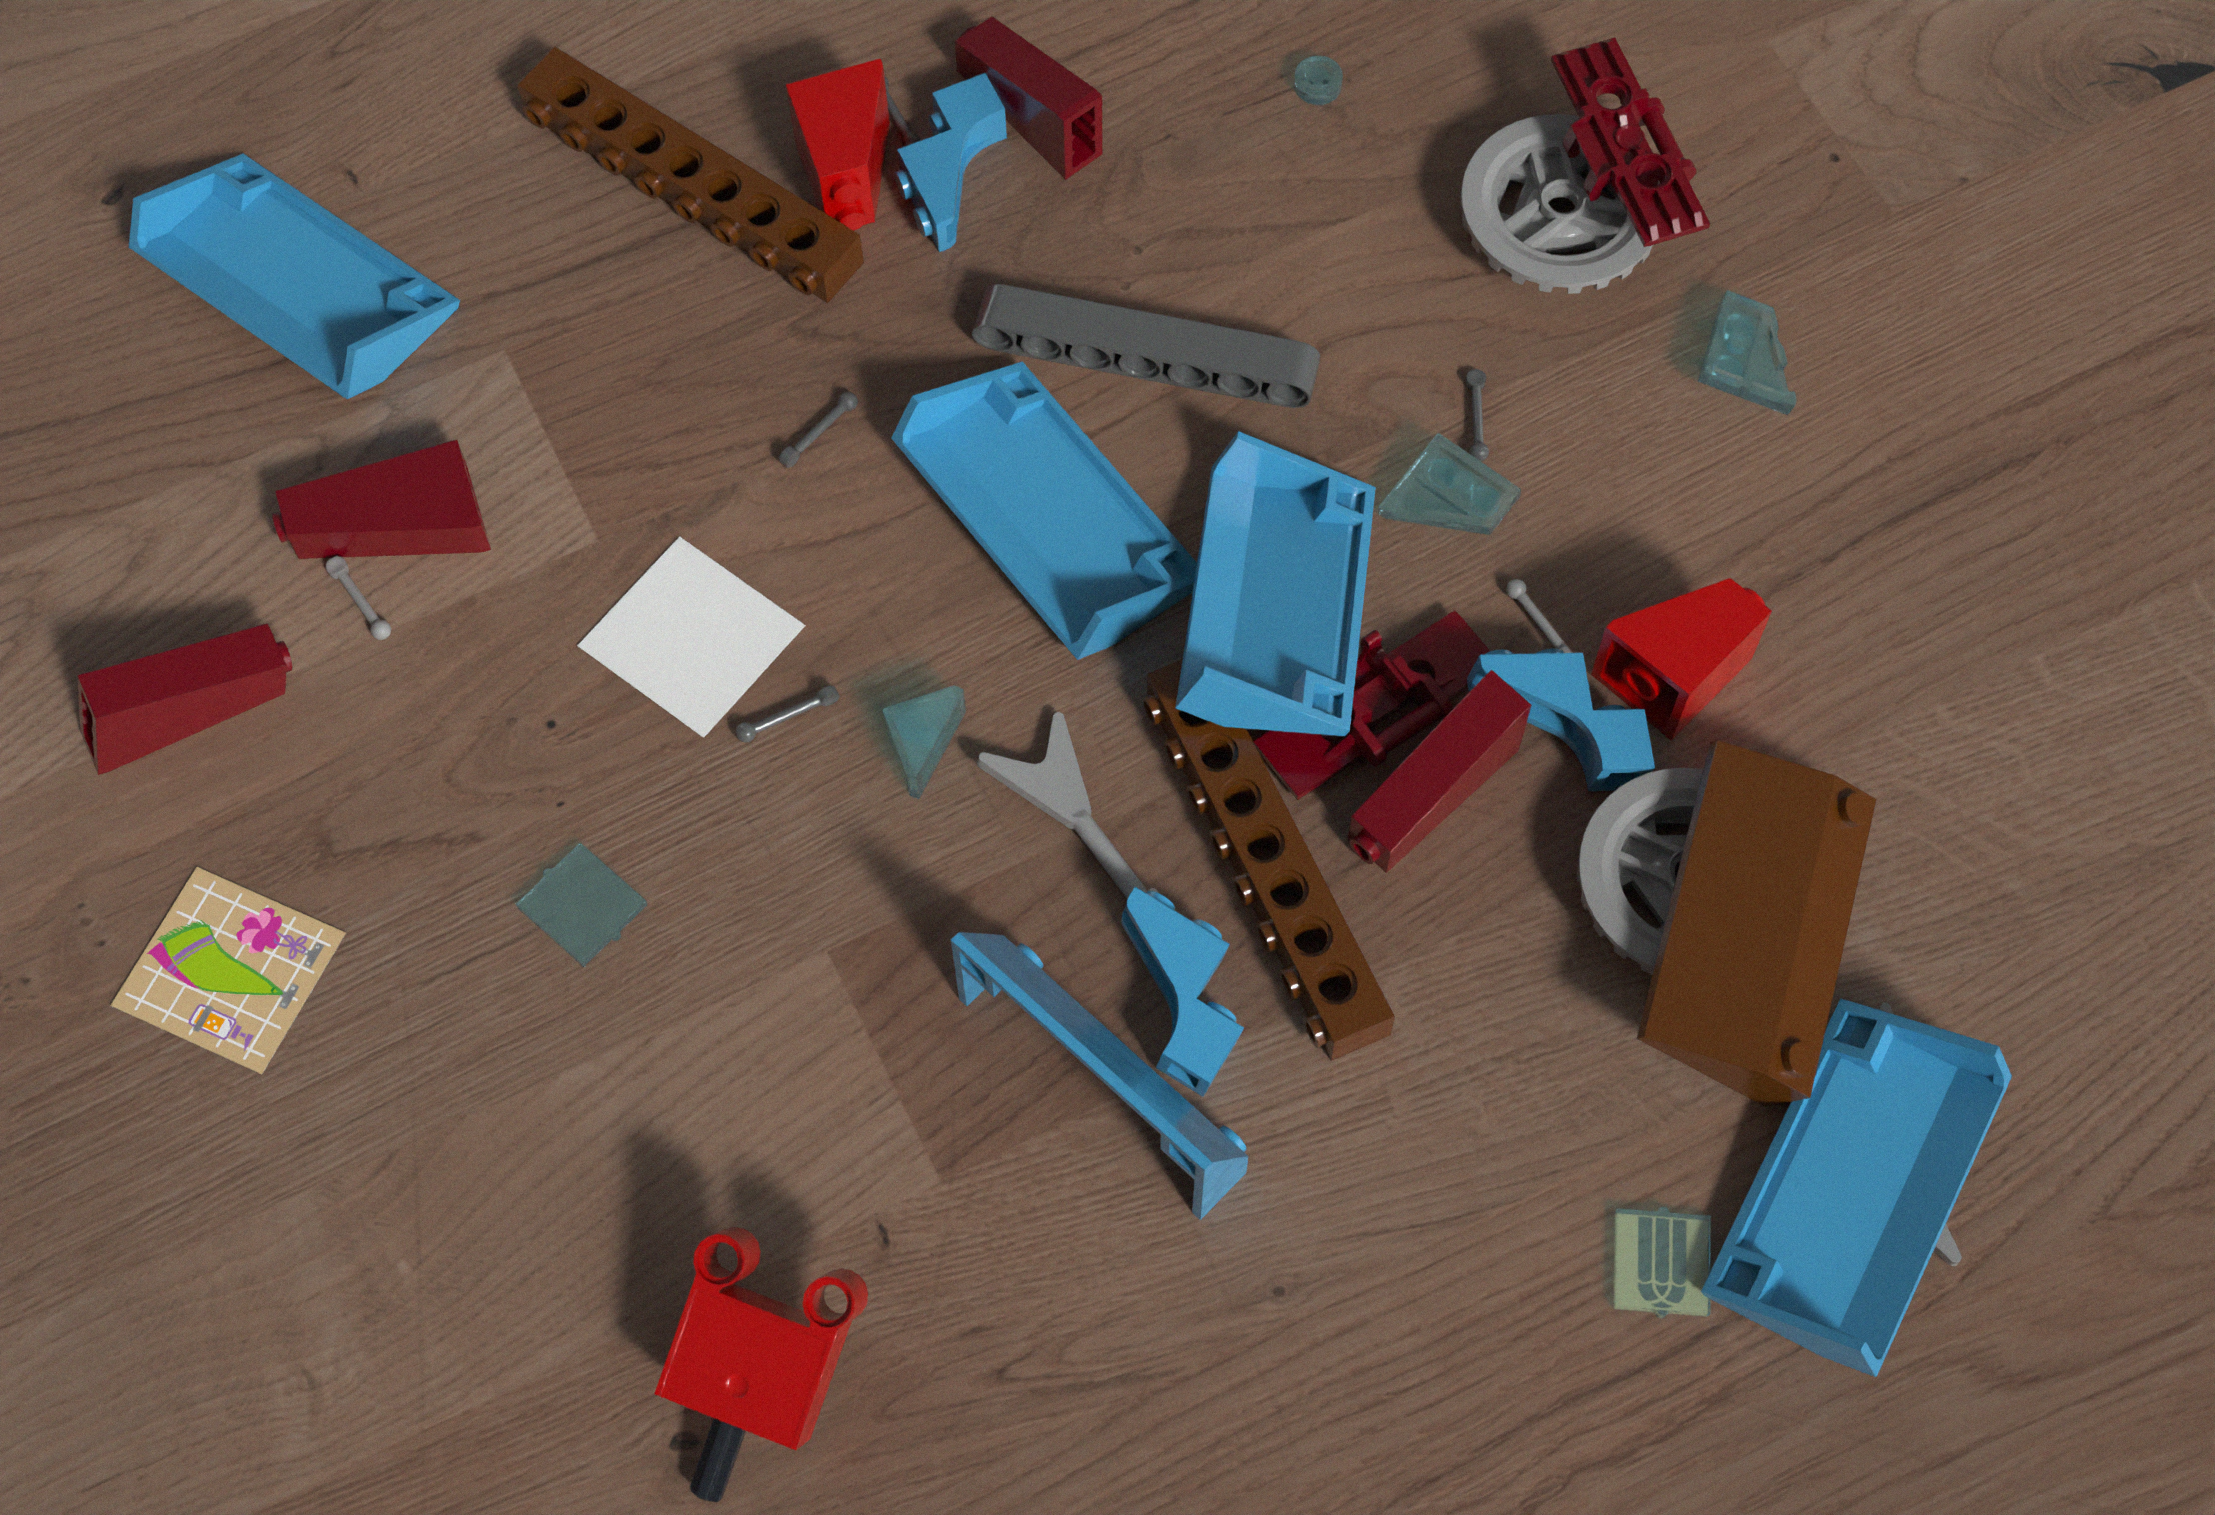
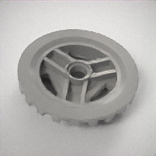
M1552 114L1530 117L1514 122L1494 133L1478 148L1471 158L1464 174L1460 195V207L1463 213L1462 224L1464 230L1470 232L1472 236L1471 244L1476 252H1484L1489 257L1488 265L1497 272L1502 269L1512 274L1511 281L1523 285L1526 280L1539 284V291L1551 293L1553 287H1565L1568 294L1580 293L1582 287L1590 285L1596 290L1608 287L1611 279L1615 277L1624 279L1630 275L1637 263H1643L1647 259L1652 246H1643L1612 183L1602 189L1610 199L1601 195L1595 201L1589 200L1584 190V182L1590 172V166L1581 148L1579 149L1580 153L1578 156L1569 158L1563 147V139L1570 124L1579 119V116ZM1517 182L1523 183L1524 187L1513 215L1499 212L1498 207L1504 192ZM1555 197H1565L1573 202L1575 209L1567 213H1560L1553 210L1548 202ZM1585 249H1593V250H1594V251H1591V252H1588V253H1585V254H1580V255H1571V256L1553 255V254H1557V253H1564V252H1571V251H1578V250H1585Z
M1662 769L1644 774L1622 785L1598 807L1585 830L1579 849L1577 882H1580L1582 905L1584 910L1589 911L1594 920V929L1600 937L1606 936L1614 945V952L1624 960L1627 956L1641 964V970L1652 975L1676 882L1675 869L1680 865L1687 835H1656V828L1672 825L1690 826L1703 769ZM1633 886L1661 927L1658 929L1653 928L1633 910L1623 893L1625 888Z

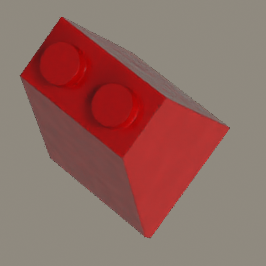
M881 59L786 84L795 145L818 209L853 231L861 228L863 225L875 222L890 129L884 68Z
M1731 578L1612 620L1605 628L1591 675L1632 709H1645L1646 720L1672 741L1753 658L1772 610L1765 605L1763 599L1755 591L1741 587Z

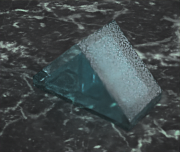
M955 685L882 709L886 733L908 793L916 799H920L966 713L964 689Z

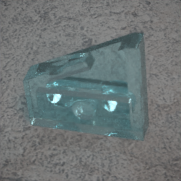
M1727 290L1719 303L1697 382L1788 415L1795 407L1797 398L1795 391H1788L1783 371L1788 362L1784 346L1778 340L1777 332L1779 326L1774 307Z
M1437 433L1378 506V512L1385 519L1490 535L1521 497V488Z

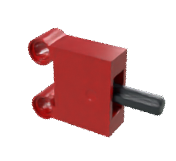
M731 1227L714 1233L702 1240L697 1246L693 1260L696 1275L654 1393L657 1396L714 1418L690 1485V1492L696 1495L697 1498L711 1502H719L724 1496L746 1431L795 1451L811 1439L851 1322L863 1312L868 1301L867 1286L861 1276L852 1270L843 1268L832 1270L809 1284L803 1296L802 1305L804 1311L735 1285L736 1282L746 1278L755 1271L761 1254L759 1243L754 1235L746 1229ZM721 1242L732 1246L737 1253L738 1263L735 1271L726 1270L718 1262L717 1248ZM827 1285H835L845 1293L847 1309L844 1313H836L827 1306L824 1298Z

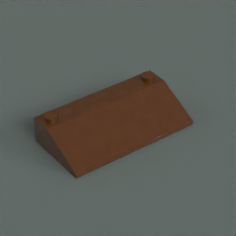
M1716 740L1710 742L1637 1035L1638 1040L1765 1107L1811 1098L1876 798L1836 775Z

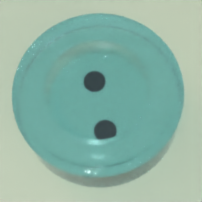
M1311 56L1304 59L1295 70L1294 89L1296 94L1303 101L1313 105H1324L1334 101L1342 89V69L1336 61L1325 56Z

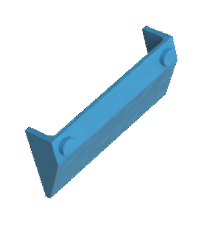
M245 154L238 155L133 198L129 238L130 249L347 400L382 383L459 308L460 300Z
M1023 362L911 397L891 439L1077 660L1115 645L1193 592L1197 562Z
M1240 431L1236 433L1211 467L1176 709L1223 727L1345 736L1350 731L1376 487Z
M958 932L951 939L959 1000L968 1006L984 989L993 997L1002 990L1161 1134L1160 1149L1194 1179L1192 1213L1199 1220L1246 1174L1248 1155L1245 1153L1247 1147L1242 1139L1227 1126L1223 1125L1218 1129L1050 978L1042 970L1043 963L1028 946L1020 943L1016 947L1004 935Z
M1840 998L1825 1030L1811 1098L1790 1103L1703 1286L1702 1294L1821 1357L1877 1377L2012 1078L2000 1047Z

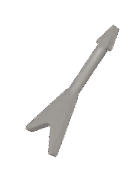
M1056 712L1053 715L1046 755L1041 763L1030 764L986 752L979 754L977 760L979 768L1066 827L1075 829L1127 899L1134 887L1145 893L1147 891L1158 893L1155 888L1149 890L1145 888L1092 818L1090 802L1062 713Z

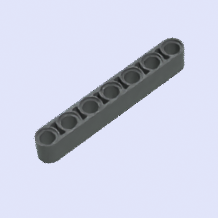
M1002 284L989 285L985 288L972 332L973 339L979 345L994 351L1288 408H1301L1310 403L1321 359L1320 353L1315 347L1301 341Z

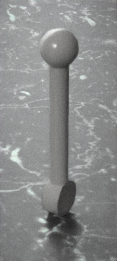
M339 556L329 559L326 563L329 575L334 579H339L371 624V635L377 640L387 639L391 634L390 624L385 620L379 619L348 575L349 567L345 559Z
M1520 579L1509 581L1506 587L1508 596L1518 599L1555 649L1563 650L1564 653H1573L1526 594L1525 583Z

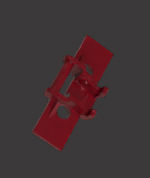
M1616 38L1552 55L1551 62L1579 116L1578 120L1570 124L1563 139V147L1569 158L1578 156L1580 153L1579 149L1581 148L1590 166V172L1584 182V190L1589 200L1595 201L1600 198L1601 190L1612 183L1644 247L1708 229L1710 222L1689 182L1696 175L1697 170L1692 160L1684 158L1663 117L1665 107L1661 100L1657 97L1649 98L1650 95L1647 89H1641ZM1602 94H1614L1619 97L1621 107L1615 109L1605 108L1598 103L1596 98ZM1641 126H1646L1659 154L1652 152L1645 134L1640 128Z
M1455 610L1388 654L1384 652L1381 646L1382 637L1377 630H1373L1361 639V654L1357 658L1350 735L1340 743H1330L1321 734L1271 730L1253 741L1260 755L1297 800L1358 760L1362 762L1367 759L1373 766L1377 767L1386 761V754L1438 719L1442 721L1454 709L1450 699L1468 688L1467 677L1479 655L1490 652L1487 646ZM1416 666L1424 667L1432 673L1433 678L1429 673H1416L1410 668ZM1409 702L1418 706V708L1375 736L1369 730Z

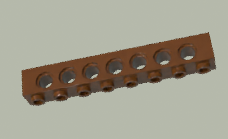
M554 47L517 84L523 103V113L533 125L541 129L547 127L560 135L563 141L577 152L584 150L598 159L600 164L611 174H622L635 182L637 187L646 196L652 199L659 197L674 207L675 211L683 219L691 223L697 221L710 229L714 236L726 246L733 247L735 245L742 249L761 268L767 271L775 270L788 278L791 284L805 295L813 294L824 302L829 303L863 265L861 237L858 233L557 47ZM801 247H807L806 249L797 250Z
M1182 660L1148 673L1147 695L1142 696L1146 714L1154 726L1161 723L1168 739L1164 740V745L1170 762L1176 770L1184 769L1190 781V784L1187 785V792L1195 811L1199 815L1206 813L1213 829L1209 830L1213 847L1221 860L1229 858L1236 872V875L1232 876L1237 895L1244 906L1252 904L1260 920L1256 922V929L1267 952L1276 951L1284 967L1279 969L1283 986L1292 1000L1299 997L1307 1013V1016L1303 1017V1022L1311 1042L1316 1048L1323 1045L1332 1061L1390 1036L1395 1015L1247 729L1223 727L1207 720L1200 724H1188L1181 719L1189 714L1175 708ZM1210 758H1221L1228 765L1221 769H1213L1206 766L1203 762ZM1233 802H1242L1250 806L1252 810L1245 814H1235L1229 811L1226 806ZM1256 847H1266L1272 850L1275 856L1267 860H1259L1250 855L1249 851ZM1286 892L1294 895L1299 902L1292 906H1281L1272 897L1278 893ZM1302 939H1313L1319 942L1323 949L1317 953H1305L1296 946V943ZM1334 985L1342 988L1346 992L1347 997L1340 1001H1330L1324 998L1319 990L1325 986Z

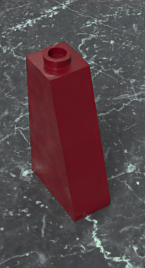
M993 16L978 26L969 27L954 41L957 72L965 80L986 73L1005 108L1006 121L1065 180L1103 154L1102 95L1094 87Z
M458 440L275 491L280 511L272 513L277 535L281 543L290 541L299 559L333 558L337 556L344 558L482 553L491 550L468 466Z
M267 623L77 675L80 732L98 775L117 769L284 695L286 690V672L292 671V660L289 650L284 641H275Z
M1493 670L1486 674L1351 816L1348 838L1350 839L1353 851L1358 857L1368 864L1375 862L1385 873L1391 870L1519 751L1532 705Z

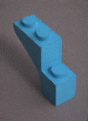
M986 73L933 92L934 113L929 115L928 119L934 136L897 150L900 170L894 172L897 188L904 200L912 199L916 207L913 209V214L920 233L923 237L930 235L939 252L951 248L956 242L963 177L967 165L981 150L1007 138L1005 108Z
M1501 649L1479 655L1467 677L1469 692L1486 674L1493 670L1532 705L1527 723L1554 734L1573 750L1582 765L1588 791H1615L1634 778L1654 770L1655 764L1645 709L1626 710L1621 705H1607L1593 710L1583 653H1564L1560 649H1545L1536 654H1513L1509 650Z
M1134 887L1127 899L1121 923L1165 997L1172 1017L1170 1040L1159 1059L1156 1069L1204 1097L1244 1027L1236 1023L1235 1015L1227 1008L1215 1002H1208L1206 1005L1198 1000L1222 962L1230 944L1222 940V934L1211 924L1199 919L1191 921L1174 911V904L1165 896L1154 891H1147L1145 893Z

